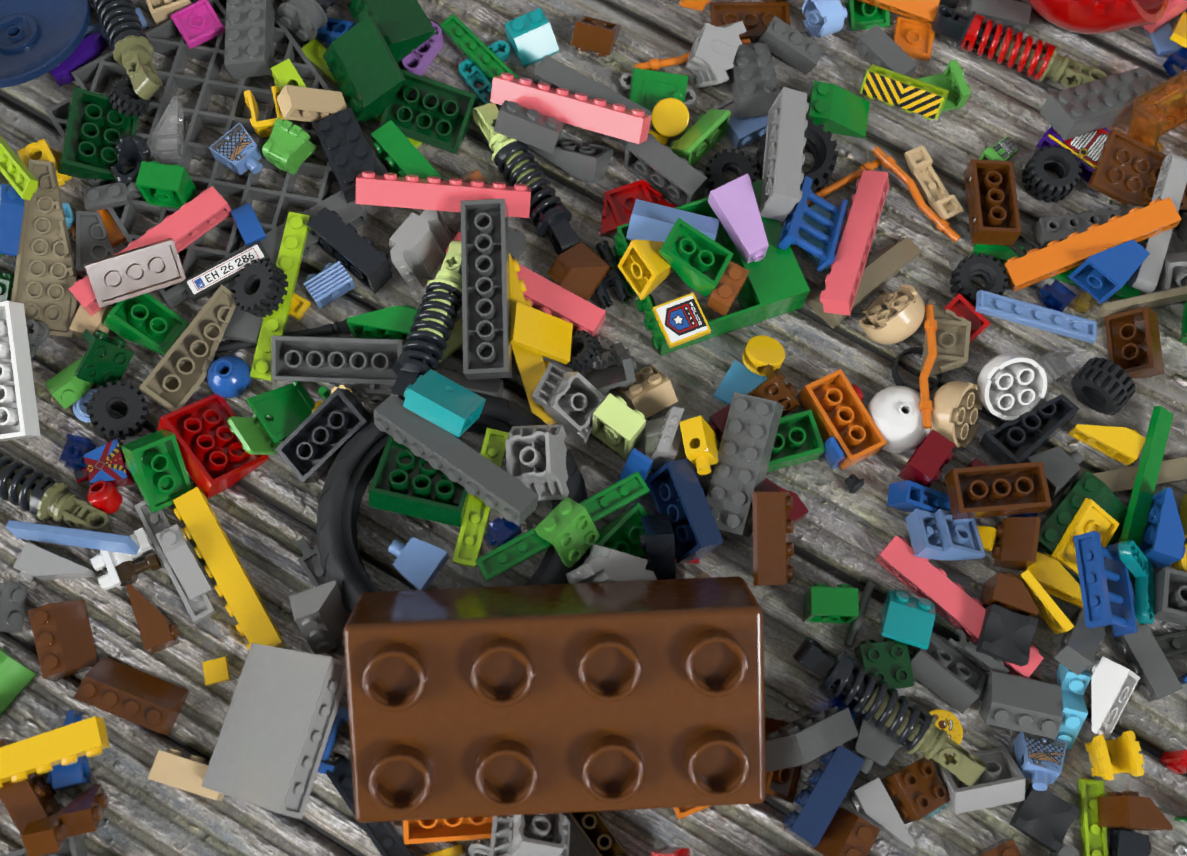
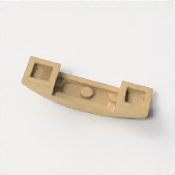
M922 145L905 152L904 156L911 175L931 208L944 220L963 213L964 209L955 195H949L932 168L933 160L925 147Z

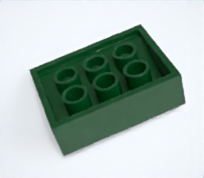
M352 0L347 4L357 23L368 15L373 17L397 63L437 33L417 0Z
M370 15L334 40L323 55L333 78L342 92L348 107H351L357 121L375 122L406 81L378 26Z
M400 69L406 81L385 108L379 128L392 120L407 138L457 155L473 120L472 111L473 108L477 107L479 98L473 93Z
M74 87L70 100L58 173L80 179L115 180L111 167L117 164V155L119 153L115 146L119 143L120 137L136 135L138 115L134 118L131 114L128 117L125 116L124 112L120 114L118 113V108L115 110L112 108L113 104H110L109 96Z
M389 435L368 490L369 507L457 527L462 525L470 495L463 486L451 481L439 469L431 467L422 457L414 455L405 445L397 443L391 435Z
M1087 470L1077 477L1066 493L1062 495L1041 521L1037 551L1041 554H1053L1085 498L1092 499L1119 523L1107 546L1115 544L1121 536L1127 509L1104 482ZM1062 564V566L1080 585L1079 578Z

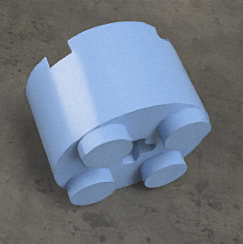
M805 0L802 6V14L805 13L806 19L803 20L804 26L813 38H821L839 32L843 27L844 19L847 18V10L842 6L840 0Z

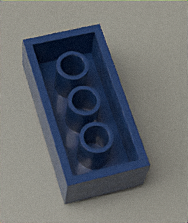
M688 458L667 462L645 480L658 514L669 515L674 531L675 558L678 564L700 559L724 543L712 510L704 495V490L696 475L695 468Z
M842 745L820 756L819 761L821 764L817 770L813 769L807 779V782H809L807 789L801 790L796 797L795 802L797 806L795 810L789 811L783 820V824H785L783 831L807 847H817L865 762L864 759Z

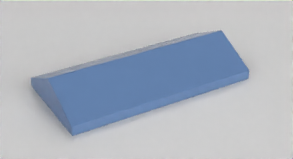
M636 199L626 239L631 241L637 239L664 242L676 220L680 218L715 241L719 219Z

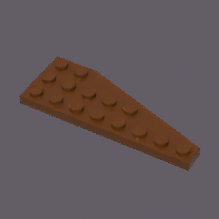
M1113 129L1109 131L1088 187L1123 204L1141 207L1149 206L1163 160L1167 155ZM1187 183L1179 208V212L1184 213L1187 212Z

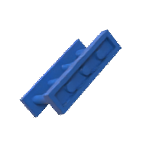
M805 176L800 185L802 198L799 203L795 204L791 215L788 214L785 218L777 247L785 251L791 244L798 245L820 258L817 270L821 272L835 260L836 255L834 253L842 221L847 214L846 206L848 201L843 199L837 206H834L812 192L810 188L813 179ZM807 199L831 213L830 219L808 207ZM803 214L828 228L826 234L804 222ZM799 229L824 243L823 248L820 249L801 238L798 233Z
M1096 531L1073 536L1086 627L1096 628L1112 624L1113 636L1115 637L1138 633L1129 572L1120 559L1118 552L1119 543L1108 545L1106 548L1102 547L1100 533Z
M338 707L317 771L319 773L326 774L327 770L333 772L334 763L328 759L341 723L344 724L345 719L349 720L348 708Z

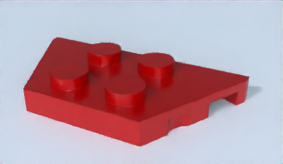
M644 179L606 191L604 193L600 235L603 237L617 232V226L630 223L636 199L671 208H676L673 203H668L663 198V195L657 190L652 189L651 185Z

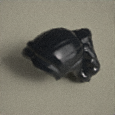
M127 135V137L119 138V143L115 146L119 152L117 164L111 167L115 180L124 184L129 182L136 183L141 162H148L151 156V150L145 140L138 136Z

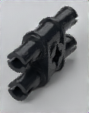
M603 241V246L599 242L595 247L600 257L611 268L606 274L608 276L603 278L593 294H595L600 308L606 309L605 305L608 308L613 305L606 288L614 286L621 302L625 301V297L627 300L631 299L633 295L626 283L627 279L618 268L619 258L613 255L608 241Z

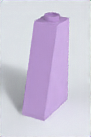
M745 174L710 191L708 203L745 262L748 264L752 261L758 262L763 259L769 244L749 175Z

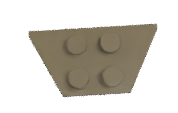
M928 300V305H933L934 320L937 321V331H935L937 357L929 375L931 377L967 365L971 322L963 317H958L949 309L944 310L935 305V301ZM927 332L924 335L921 371L928 355Z

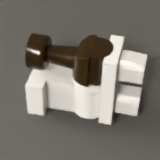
M143 527L135 530L134 534L130 535L139 546L137 555L100 550L101 553L90 558L92 566L96 571L104 568L108 570V574L98 578L100 587L103 590L115 587L121 590L126 588V585L135 583L138 575L148 569L156 571L162 568L161 562L154 552L156 549ZM146 555V560L134 564V560Z

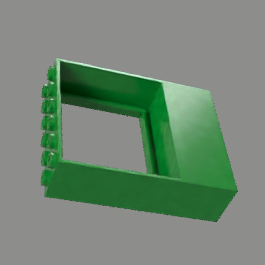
M760 180L751 183L758 209L760 207L762 185ZM709 197L675 208L718 219L708 203ZM761 216L769 246L763 259L758 262L752 261L748 264L719 220L715 242L734 253L730 261L749 270V274L736 297L741 310L707 321L711 329L710 334L669 348L652 311L656 304L651 293L641 300L628 282L631 293H635L638 299L636 300L637 308L645 316V319H643L647 331H651L653 336L651 338L652 345L655 350L658 349L660 356L803 308L810 289L791 247L789 246L785 251L777 247L782 231L778 220ZM629 223L617 226V233L614 236L616 245H613L614 252L621 259L631 243V240L626 239Z

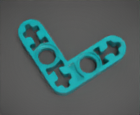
M499 40L488 46L503 62L510 57V46L506 41ZM469 58L462 61L459 65V75L473 94L477 95L482 105L491 103L490 100L487 101L486 93L491 98L492 84L485 77L484 73L476 65L474 66V63ZM476 82H483L485 84L480 89L474 87Z
M1133 540L1119 542L1118 552L1120 559L1135 577V616L1137 622L1140 625L1152 624L1154 622L1155 590L1153 566Z

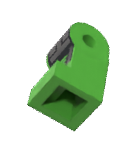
M1007 136L993 147L984 150L979 159L986 160L988 158L989 160L1008 161L1020 150V147Z

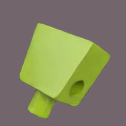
M290 59L271 68L275 85L281 88V90L285 85L306 87Z

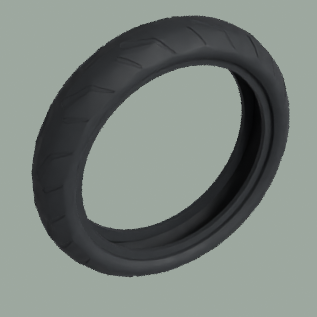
M476 392L475 394L485 398L486 401L480 417L465 432L485 435L487 428L509 433L513 426L547 424L526 408L512 401ZM374 417L346 442L328 472L319 497L317 511V540L321 565L328 582L335 580L342 594L341 600L350 615L363 593L382 592L366 572L357 541V519L362 497L375 475L389 438L388 433L380 431L376 427ZM567 448L566 469L568 480L566 484L569 490L567 497L580 503L588 498L587 490L575 459ZM563 499L551 500L552 509H554ZM554 546L547 548L541 564L525 585L569 584L566 574L583 564L586 552L572 567H567Z

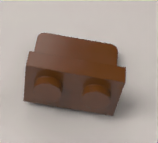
M768 364L762 368L767 380L747 395L779 402L784 406L781 417H784L800 405L795 396L798 392L790 382L786 384L783 381L785 376L779 368L774 370Z
M925 757L920 758L898 772L880 779L904 824L919 820L950 801L947 788L931 760H927Z

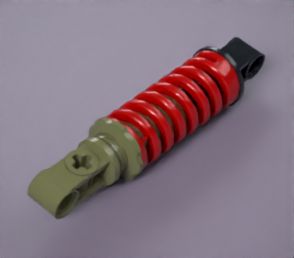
M942 6L938 9L931 24V29L934 32L957 40L956 48L966 50L967 47L968 52H972L979 45L978 56H982L988 49V60H992L995 56L998 57V64H1002L1007 60V68L1011 69L1016 64L1018 65L1017 72L1019 73L1023 72L1024 68L1028 69L1027 76H1033L1040 83L1046 77L1052 79L1054 83L1058 82L1071 88L1107 77L1106 73L1100 69L1073 60L1068 55H1060L1058 53V45L1045 42L1043 46L1041 39L1033 44V37L1031 35L1026 36L1023 40V33L1018 31L1012 35L1013 29L1011 27L1006 28L1002 33V23H997L992 29V19H987L981 26L985 17L977 14L975 11L970 16H967L949 7Z

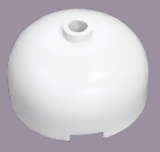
M1020 353L998 355L983 367L978 376L979 399L982 405L993 415L1003 420H1014L1020 417V415L1032 411L1041 398L1044 399L1047 390L1046 373L1036 361Z
M906 386L887 387L879 391L867 405L866 410L887 442L882 448L883 450L891 453H902L917 448L929 434L930 428H923L922 411H919L921 397L918 391Z

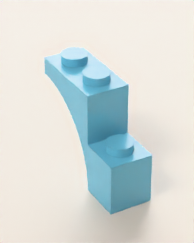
M1059 663L1055 674L1057 684L1062 686L1063 718L1057 739L1067 742L1066 748L1072 749L1088 715L1083 695L1091 680L1090 670L1087 671L1085 669L1082 673L1076 675Z

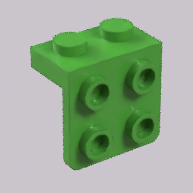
M957 60L949 61L944 73L917 79L949 90L942 112L963 108L971 94L970 86L966 84L964 79V71L959 66Z
M255 414L251 417L231 416L227 420L231 431L237 435L243 449L247 453L252 455H276L278 453L275 449L283 441L274 444L266 430L260 426L259 419Z
M567 496L534 529L538 536L553 544L564 565L567 567H572L599 538V532L586 508Z

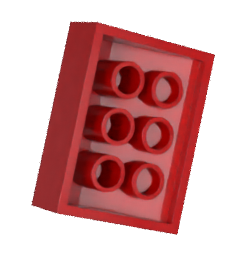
M217 394L161 416L157 431L165 429L175 434L186 471L207 499L227 490L269 459L268 455H252L243 449L241 441L231 431L227 421L231 416H238L225 399Z

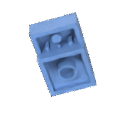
M915 509L905 517L916 557L949 561L980 559L986 556L975 518L953 520L951 511L939 509L935 513Z

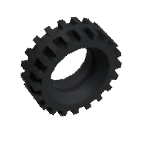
M809 118L804 132V137H806L804 148L813 155L815 162L813 168L804 173V177L808 176L813 179L810 189L814 193L816 189L821 190L825 183L828 184L837 163L838 151H835L837 146L836 140H830L832 137L831 131L825 133L822 123L817 126L813 124L814 119ZM766 132L765 135H762L756 156V168H760V179L763 175Z

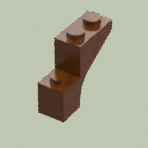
M101 785L88 788L59 812L37 821L28 822L21 835L27 856H41L59 852L67 837L96 831L100 820L103 819L104 810L108 807V797L106 793L102 792Z

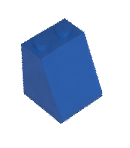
M1130 240L1088 257L1068 278L1102 304L1123 287L1150 253L1135 240Z

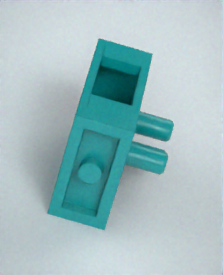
M430 369L425 375L421 374L413 385L409 384L404 392V397L406 398L403 407L451 434L460 437L480 417L486 399Z

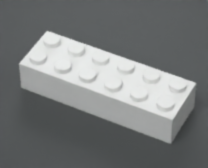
M12 301L0 302V442L40 436L24 304Z

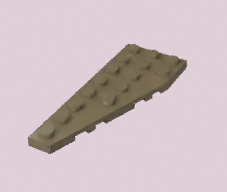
M29 159L28 169L39 182L37 191L33 193L31 200L24 199V212L11 301L24 304L26 320L32 319L47 324L50 330L49 336L75 338V334L69 328L80 303L70 292L69 288L78 279L55 164L51 161Z

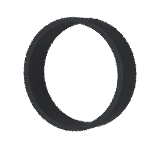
M923 347L908 348L897 357L892 367V377L897 386L909 387L901 380L898 374L897 365L899 359L908 354L922 355ZM942 373L937 374L936 382L933 386L929 387V392L940 382Z

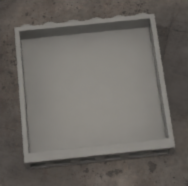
M252 643L202 787L282 815L302 819L345 689V662L333 657Z

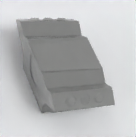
M743 21L718 27L705 23L703 28L699 30L685 68L692 71L689 79L693 88L718 85L729 80L726 70L734 67L733 61L737 49L742 45L739 35L747 32Z
M424 210L420 216L412 212L389 239V247L392 248L390 250L391 261L410 289L423 287L422 278L432 277L431 272L446 257L445 251L454 239L453 234L437 210Z
M549 363L532 394L534 402L543 406L545 412L556 422L563 424L564 429L572 432L576 439L586 444L592 431L593 413L605 399V396L579 372H569Z
M672 407L664 417L646 421L645 453L647 457L653 460L652 468L655 471L659 470L667 462L687 458L680 421L690 419V415L683 414L684 408Z
M563 424L513 426L509 432V439H506L507 473L539 494L538 501L561 500L569 494L566 484L568 480L566 469L567 448L564 443L566 433Z
M596 544L592 545L585 563L566 574L569 584L578 582L657 580L653 571L645 569L648 560Z
M562 813L493 816L489 856H569L571 823Z

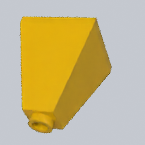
M632 240L618 264V268L641 300L645 299L674 271L659 253L664 242Z

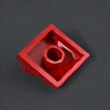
M960 293L943 308L944 310L949 309L958 317H963L971 322L970 343L991 324L981 313L975 312L976 308Z

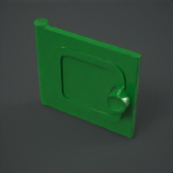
M633 68L628 99L651 112L659 101L666 98H675L684 103L689 76Z
M293 381L292 384L246 399L259 419L260 426L266 430L274 444L285 440L312 414V410L315 408L314 402L300 381Z

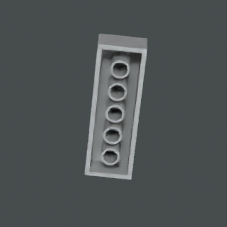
M786 87L782 88L768 111L759 207L760 216L782 222L788 214L791 215L795 204L799 203L802 198L800 185L804 177V173L801 172L805 161L803 149L806 144V137H804V132L808 124V120L805 117L809 108L807 93Z

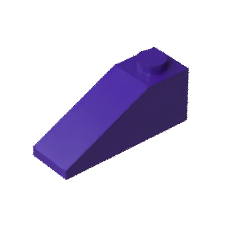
M100 31L83 38L75 51L65 61L50 71L60 87L75 80L71 72L94 61L108 47Z

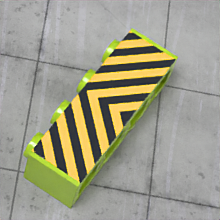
M872 64L866 72L860 93L869 99L884 101L888 106L903 108L908 113L915 112L922 115L925 119L937 120L943 110L949 90Z

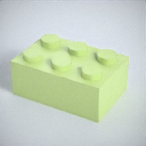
M610 393L593 413L592 435L627 461L633 448L636 449L643 441L646 425L645 416L637 409L632 410L621 397H615Z

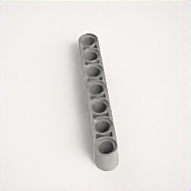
M1172 152L1165 157L1151 202L1158 198L1164 200L1170 197L1177 212L1179 211L1187 183V158ZM1173 228L1139 242L1150 254L1128 279V286L1148 294L1153 292L1160 277Z

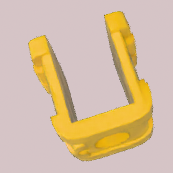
M272 86L277 118L285 120L277 101V97L282 90L278 86ZM250 90L245 91L244 97L246 105L251 112L252 118H250L252 127L259 137H270L277 118L260 121L258 104Z
M44 138L38 140L37 143H30L25 148L17 150L18 155L27 168L29 159L51 161L54 163L59 187L66 184L65 181L72 179V176L58 173L59 162L57 160L60 159L61 154L58 150L53 149Z
M1133 731L1123 732L1120 737L1106 741L1103 735L1094 736L1093 741L1084 744L1085 750L1089 754L1092 777H1103L1104 780L1108 781L1114 780L1113 774L1129 773L1134 777L1144 775V768L1142 767V764H1144L1143 755L1139 754L1141 748L1139 741H1136Z

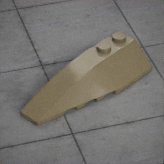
M908 237L868 256L851 313L922 253V250ZM824 280L808 294L805 302L834 329L849 315L824 312L823 303H820L821 291L826 288Z
M221 284L139 386L140 393H143L154 403L171 412L185 405L206 377L208 368L213 361L219 343L235 310V299L232 297L234 293Z

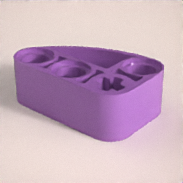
M432 21L430 22L437 33L401 60L404 70L423 76L443 47L442 29Z

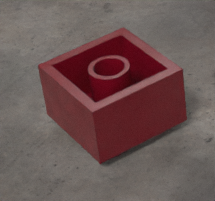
M932 429L916 448L898 477L904 481L909 480L929 488L941 475V469L953 457L952 449L956 444Z

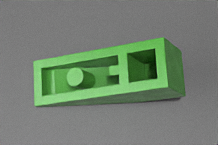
M84 356L45 382L51 395L64 409L82 398L94 385L93 383L78 379L75 375Z

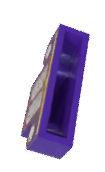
M1051 126L1036 147L1041 149L1044 146L1048 148L1049 145H1055L1056 148L1063 146L1064 150H1067V148L1071 150L1070 153L1077 156L1076 161L1081 163L1079 167L1082 169L1081 178L1089 183L1110 130L1102 128L1063 140Z

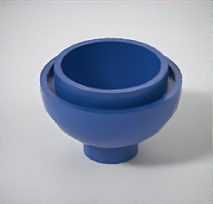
M225 355L212 362L207 371V382L210 389L218 396L223 398L237 397L249 387L252 380L250 377L251 369L240 357ZM224 369H229L228 373L222 374Z

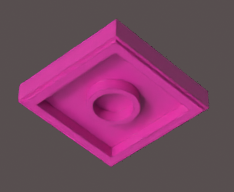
M200 0L170 15L190 49L224 33L226 30L208 0Z

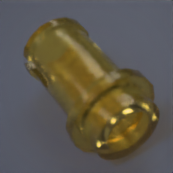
M1082 289L1079 298L1073 303L1074 310L1078 313L1089 311L1093 297Z

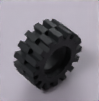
M122 77L121 80L117 79L113 83L109 95V102L113 104L112 108L114 110L118 108V113L124 112L127 117L129 114L134 118L137 115L141 117L147 112L151 98L145 100L135 93L129 77L128 80L125 77ZM125 95L131 96V97L135 98L136 100L130 99V98L126 97Z
M576 330L575 334L572 332L570 362L565 365L575 372L587 371L588 366L592 368L594 366L592 364L593 361L596 363L598 361L596 356L601 354L598 351L601 349L600 342L585 330ZM583 347L581 353L577 355L578 351Z

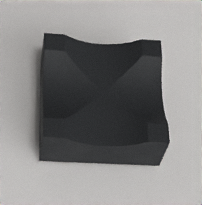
M991 604L985 612L976 651L1021 667L1027 665L1030 657L1031 642L1039 619L1014 613L1001 606Z
M1031 782L1025 792V801L1020 802L1009 825L1049 851L1059 852L1064 837L1080 809L1048 789L1044 791L1033 789Z

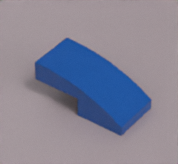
M251 203L230 211L247 247L259 240L267 239Z
M834 436L830 437L824 443L826 451L823 456L831 470L839 467L838 463L846 458Z

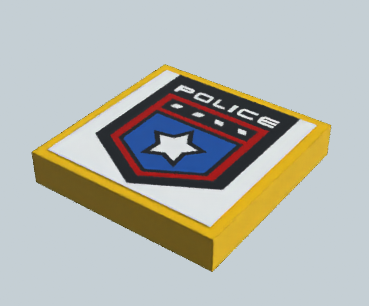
M694 293L655 306L652 309L669 348L711 333V329Z

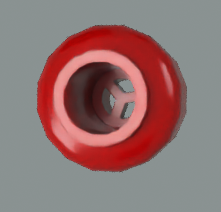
M95 482L90 486L87 494V500L90 505L106 514L115 513L123 501L121 493L112 482Z

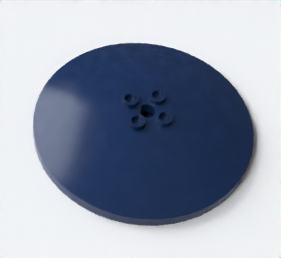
M0 0V88L11 87L34 80L65 61L79 46L87 32L91 17L90 1Z

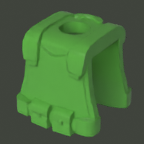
M277 118L274 122L270 138L262 148V153L268 162L294 175L305 159L314 154L317 148L309 141L310 135L301 127L286 119Z

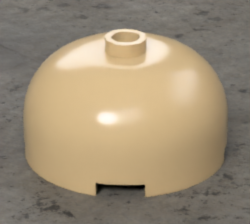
M900 285L899 290L889 293L887 290L876 297L862 311L866 315L858 323L872 341L884 345L895 344L910 337L920 327L925 316V305L921 296L912 285ZM880 305H885L887 310H883Z
M951 381L941 386L931 399L933 411L931 412L932 428H930V431L933 429L956 444L955 448H965L972 441L979 424L975 423L978 417V409H982V403L979 399V386L964 381Z

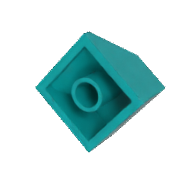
M541 8L505 23L506 39L524 68L543 60L546 55L552 56L559 52L550 22Z
M890 589L881 609V636L927 650L936 616L935 604L926 598H916L908 595L906 592Z

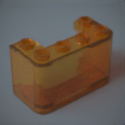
M1187 69L1134 100L1127 136L1163 153L1164 147L1158 141L1159 137L1187 122Z

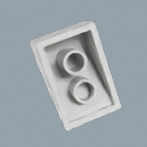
M1102 656L1101 660H1097L1092 668V732L1103 735L1108 740L1140 677L1130 669Z

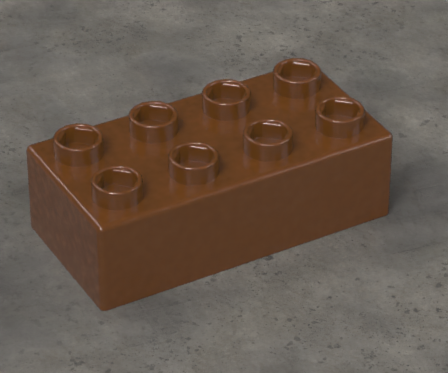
M742 577L366 592L359 598L344 627L355 818L358 822L759 804L766 798L763 610Z

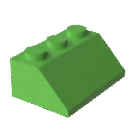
M710 109L706 114L702 113L697 118L695 124L692 127H687L682 137L678 141L674 140L669 148L678 157H683L688 161L689 165L694 167L727 134L731 112L728 110Z
M0 646V717L37 675L3 646Z

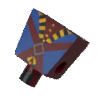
M115 439L84 455L86 467L74 471L77 482L81 483L89 480L92 485L98 481L112 482L116 487L134 484L133 476L125 465L126 459L121 448L124 444Z

